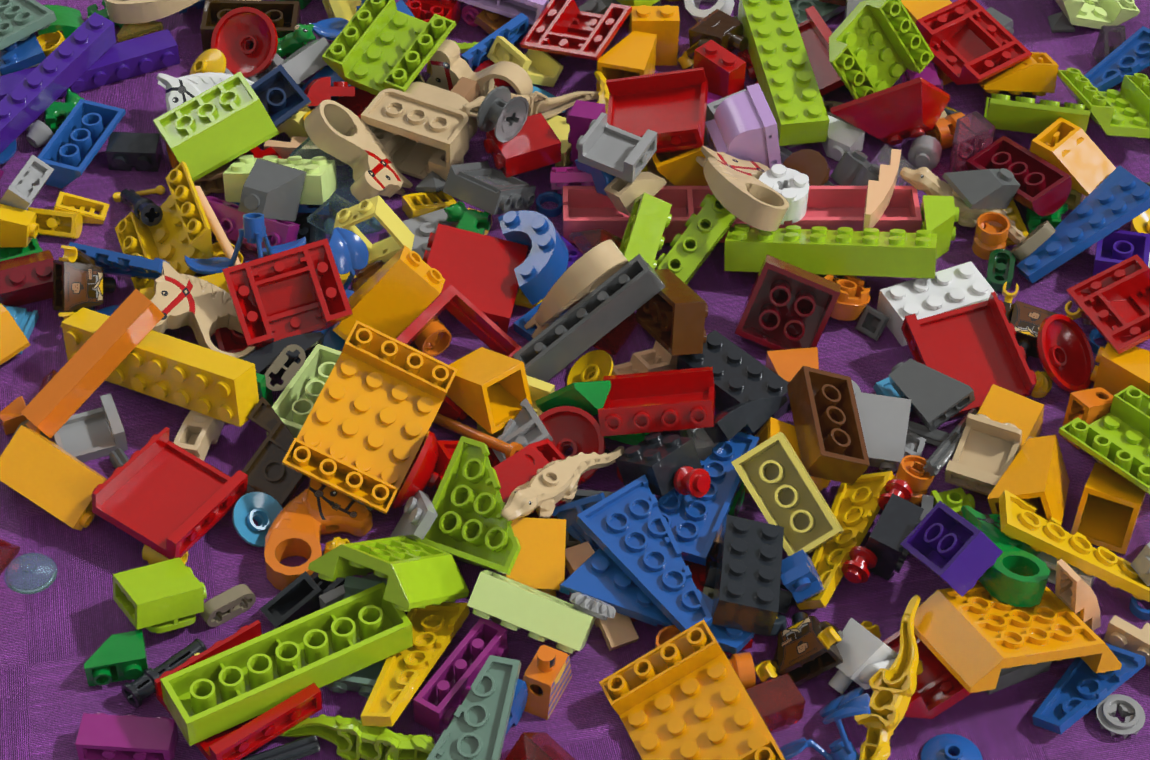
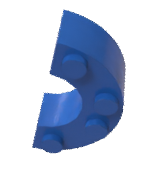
M529 210L508 211L504 215L499 216L498 220L507 241L529 246L528 250H531L525 261L514 268L520 289L529 302L534 305L546 297L553 285L566 271L569 259L568 249L552 222L545 215Z

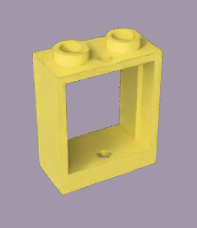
M379 195L365 199L352 207L344 208L336 215L334 228L339 227L350 230L358 235L366 244L369 253L368 264L382 260L383 263L388 262L404 246L412 251L415 235ZM375 217L391 237L372 244L355 225Z

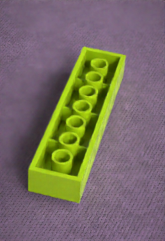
M739 0L738 19L744 27L743 35L748 39L747 48L758 83L777 123L779 146L826 142L829 117L789 0Z
M740 223L730 227L726 236L724 271L759 272L766 255H769L813 274L935 279L937 233H932L930 230H917L916 233H907L904 229H891L890 232H879L877 228L853 231V228L850 227L827 230V227L824 226L801 229L797 225L778 228L776 231H764L750 227L748 224Z
M382 582L161 678L163 701L189 746L265 713L313 683L318 688H321L412 647V623L404 611L393 608V603L383 599L386 588L385 583Z

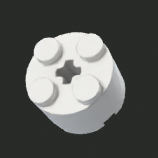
M775 164L770 170H767L759 177L758 180L780 193L789 203V207L780 225H784V221L792 220V223L798 222L805 216L809 193V177L806 174L786 168L782 164Z

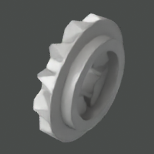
M580 592L572 593L569 599L570 602L574 603L573 607L602 620H607L608 617L614 618L616 614L615 608L610 604Z
M1112 694L1097 705L1095 720L1100 722L1101 729L1109 730L1111 736L1119 734L1125 739L1130 734L1136 736L1139 730L1143 728L1145 713L1141 705L1133 698L1121 694ZM1116 709L1121 717L1125 718L1124 723H1121L1118 717H1114Z

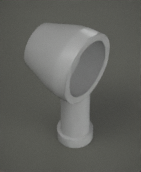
M40 120L35 121L25 129L28 131L26 139L34 148L46 145L54 135L52 130Z

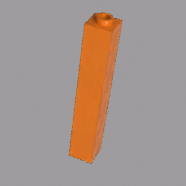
M135 289L20 412L29 420L25 425L39 434L43 432L51 439L165 316L161 310Z

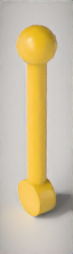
M159 185L154 189L136 191V193L140 196L155 193L162 195L165 193V187ZM115 192L113 194V200L115 202H121V192Z

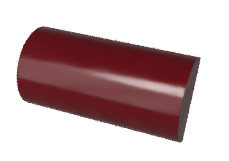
M1002 136L966 160L969 171L1002 168L1011 171L1014 178L1021 185L1013 199L1040 216H1048L1059 210L1066 202L1071 191L1072 180L1069 174L1006 136Z

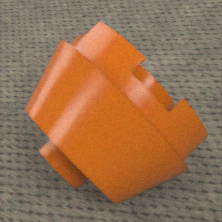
M826 275L825 279L841 285L840 295L830 317L843 321L856 320L870 302V288H865V281L855 276L845 275L844 279L834 278L833 275Z

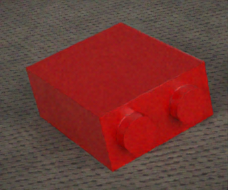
M713 40L694 50L693 68H704L708 92L724 98L744 90L746 62Z
M542 113L528 116L523 128L510 141H498L494 130L486 132V139L484 140L485 150L493 156L496 168L501 169L506 178L561 162V142Z

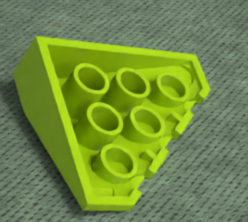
M461 436L432 500L438 516L424 539L417 541L452 554L454 560L510 575L521 546L518 538L514 536L511 527L512 520L507 521L501 515V511L506 503L502 500L499 491L501 486L496 471L491 467L488 458L490 454L488 447L483 442Z

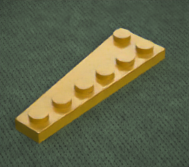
M892 471L861 475L853 485L841 482L831 511L844 532L815 549L811 561L822 581L824 591L799 604L796 603L800 610L825 608L844 575L841 570L843 563L851 560L849 557L851 548L860 546L881 509L877 500L881 494L886 493V483L892 479L896 480Z
M1004 490L999 497L1001 532L1007 537L1022 541L1030 545L1034 550L1038 552L1043 551L1055 557L1058 561L1062 559L1067 564L1080 569L1086 575L1095 576L1106 581L1111 587L1120 588L1131 593L1139 600L1150 602V586L1143 582L1130 566V562L1120 558L1103 546L1097 549L1094 548L1086 539V536L1077 531L1074 535L1070 534L1061 527L1062 522L1051 517L1049 521L1035 513L1036 507L1009 491Z
M442 602L441 605H427L423 609L412 608L406 616L412 623L413 646L386 659L360 716L363 726L392 727L457 631L462 627L470 613L469 606H467L468 603Z

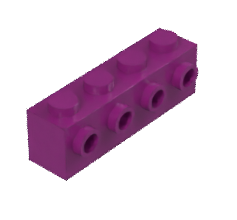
M206 196L230 243L236 244L239 237V229H243V215L247 213L238 211L239 205L213 196ZM264 218L266 234L271 246L285 244L297 239L299 224L285 220ZM243 238L242 243L245 244L246 249L257 251L256 244L247 243V239ZM263 240V242H261V244H262V249H263V248H266L265 243H264V240Z
M482 617L478 620L413 699L415 722L439 735L449 726L454 718V713L459 705H462L471 690V685L490 655L507 657L509 647L507 646L506 628Z

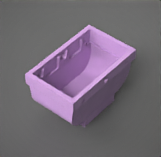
M757 83L746 86V91L726 98L717 107L714 119L705 122L708 148L715 152H725V154L737 159L759 162L771 169L773 165L781 164L778 129L760 85Z

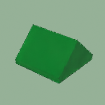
M610 380L576 382L535 402L542 412L560 406H573L585 410L592 416L598 415V409L604 407L612 385Z

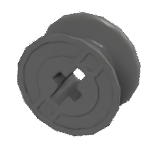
M496 87L484 98L479 108L477 126L484 132L494 130L495 137L500 142L510 141L523 128L529 113V103L522 96L511 99V93L507 87Z

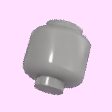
M930 135L917 137L912 142L908 152V160L911 166L915 169L927 167L929 170H933L941 158L942 146L935 137Z

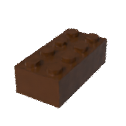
M656 269L655 272L666 287L636 310V321L672 356L702 354L703 344L706 343L707 339L706 330L704 329L705 318L708 317L706 301L669 269Z
M802 366L787 385L802 464L810 476L853 485L870 466L851 377Z

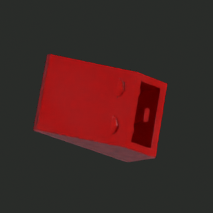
M408 0L406 3L415 18L425 22H429L434 14L456 22V25L461 19V1Z
M548 438L527 445L493 467L501 486L499 491L503 502L507 503L511 493L518 486L530 481L536 475L538 469L543 468L552 461L566 459ZM580 476L578 485L580 484V482H581L582 479H583L582 476ZM560 500L555 505L564 503L565 501Z

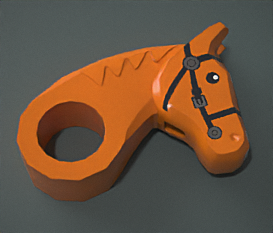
M311 478L308 489L296 496L281 510L266 534L264 556L267 579L276 589L282 591L305 571L312 575L314 571L308 569L309 563L322 556L320 536L322 534L347 532L353 536L364 537L373 526L372 512L349 496ZM290 556H301L308 559L306 563L295 567L284 566L280 563L283 559Z

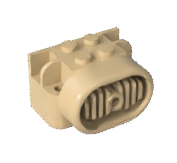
M412 82L405 92L396 89L382 90L361 114V120L381 142L396 169L401 173L422 180L433 171L446 181L451 165L464 164L463 156L469 149V141L478 130L477 119L468 117L462 111V106L469 103L464 97L452 91L423 82Z

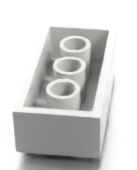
M970 261L935 272V279L916 278L881 289L877 311L890 317L886 326L900 345L905 346L908 344L901 330L905 316L916 314L919 320L988 301L991 292L995 291Z

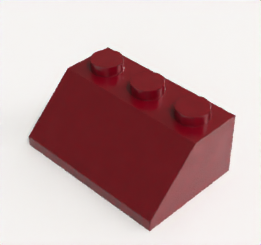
M50 250L0 261V303L2 305L17 307L53 298L54 258Z

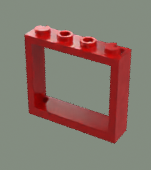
M450 285L396 338V340L409 345L446 308L492 351L514 358L513 355L522 348L453 285ZM445 396L438 413L456 421L460 419L463 422L468 417V414Z

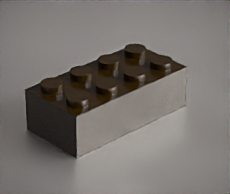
M205 0L200 28L203 52L211 49L212 34L219 20L229 11L240 7H251L265 13L275 25L278 38H283L285 35L294 32V27L297 24H301L299 1ZM254 43L250 44V50L253 48Z

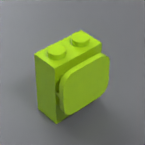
M179 557L113 574V599L137 630L146 628L153 633L168 632L192 625L196 621V614L204 612V599L207 598L206 587L203 582H199L194 576L192 569L187 567Z

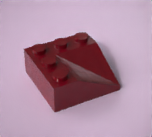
M766 255L738 319L734 334L773 350L816 347L840 295L841 285Z

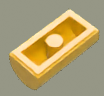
M28 207V211L36 212V223L39 224L38 234L74 239L80 237L83 226L81 213Z

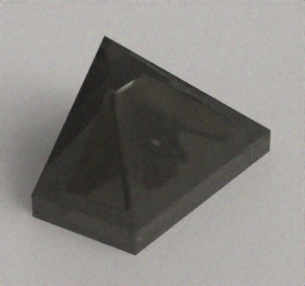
M1101 26L1092 54L1097 63L1101 62L1126 41L1125 26Z

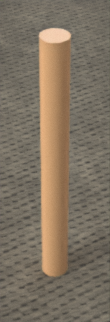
M195 186L210 228L226 258L231 259L234 249L201 187ZM238 257L236 259L235 265L241 264Z

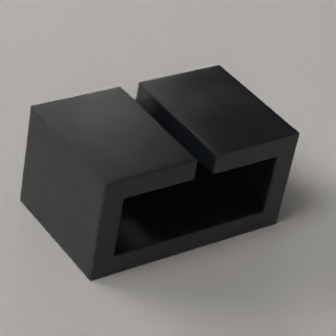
M112 132L110 134L106 148L109 170L131 171L132 167H135L136 171H159L163 154L159 133Z

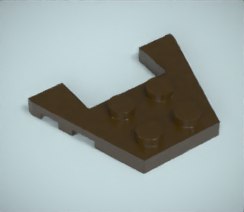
M262 397L247 418L267 431L269 435L242 472L248 475L247 493H266L276 499L281 507L284 508L307 476L282 464L294 440V436L268 401Z

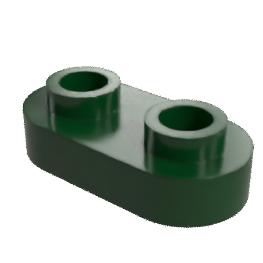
M996 249L989 256L986 281L996 292H1002L1005 282H1007L1006 290L1012 284L1015 256L1006 249Z

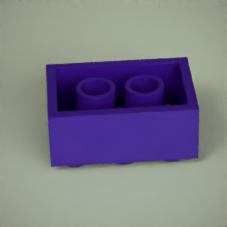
M941 501L932 508L900 544L925 568L962 597L975 586L977 580L988 568L995 564L997 558L1003 553L981 530Z

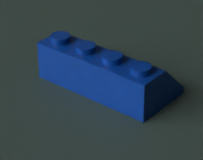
M80 99L37 157L54 169L45 184L63 188L80 177L126 114L125 109Z

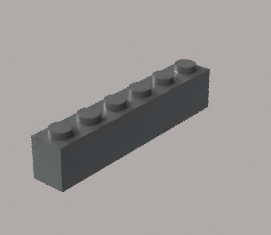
M638 254L517 351L513 357L524 362L527 376L547 382L666 286L655 270Z

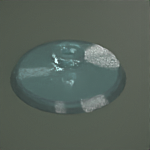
M41 553L23 554L8 565L4 576L5 582L14 592L35 594L47 589L54 582L58 572L57 565L53 559Z

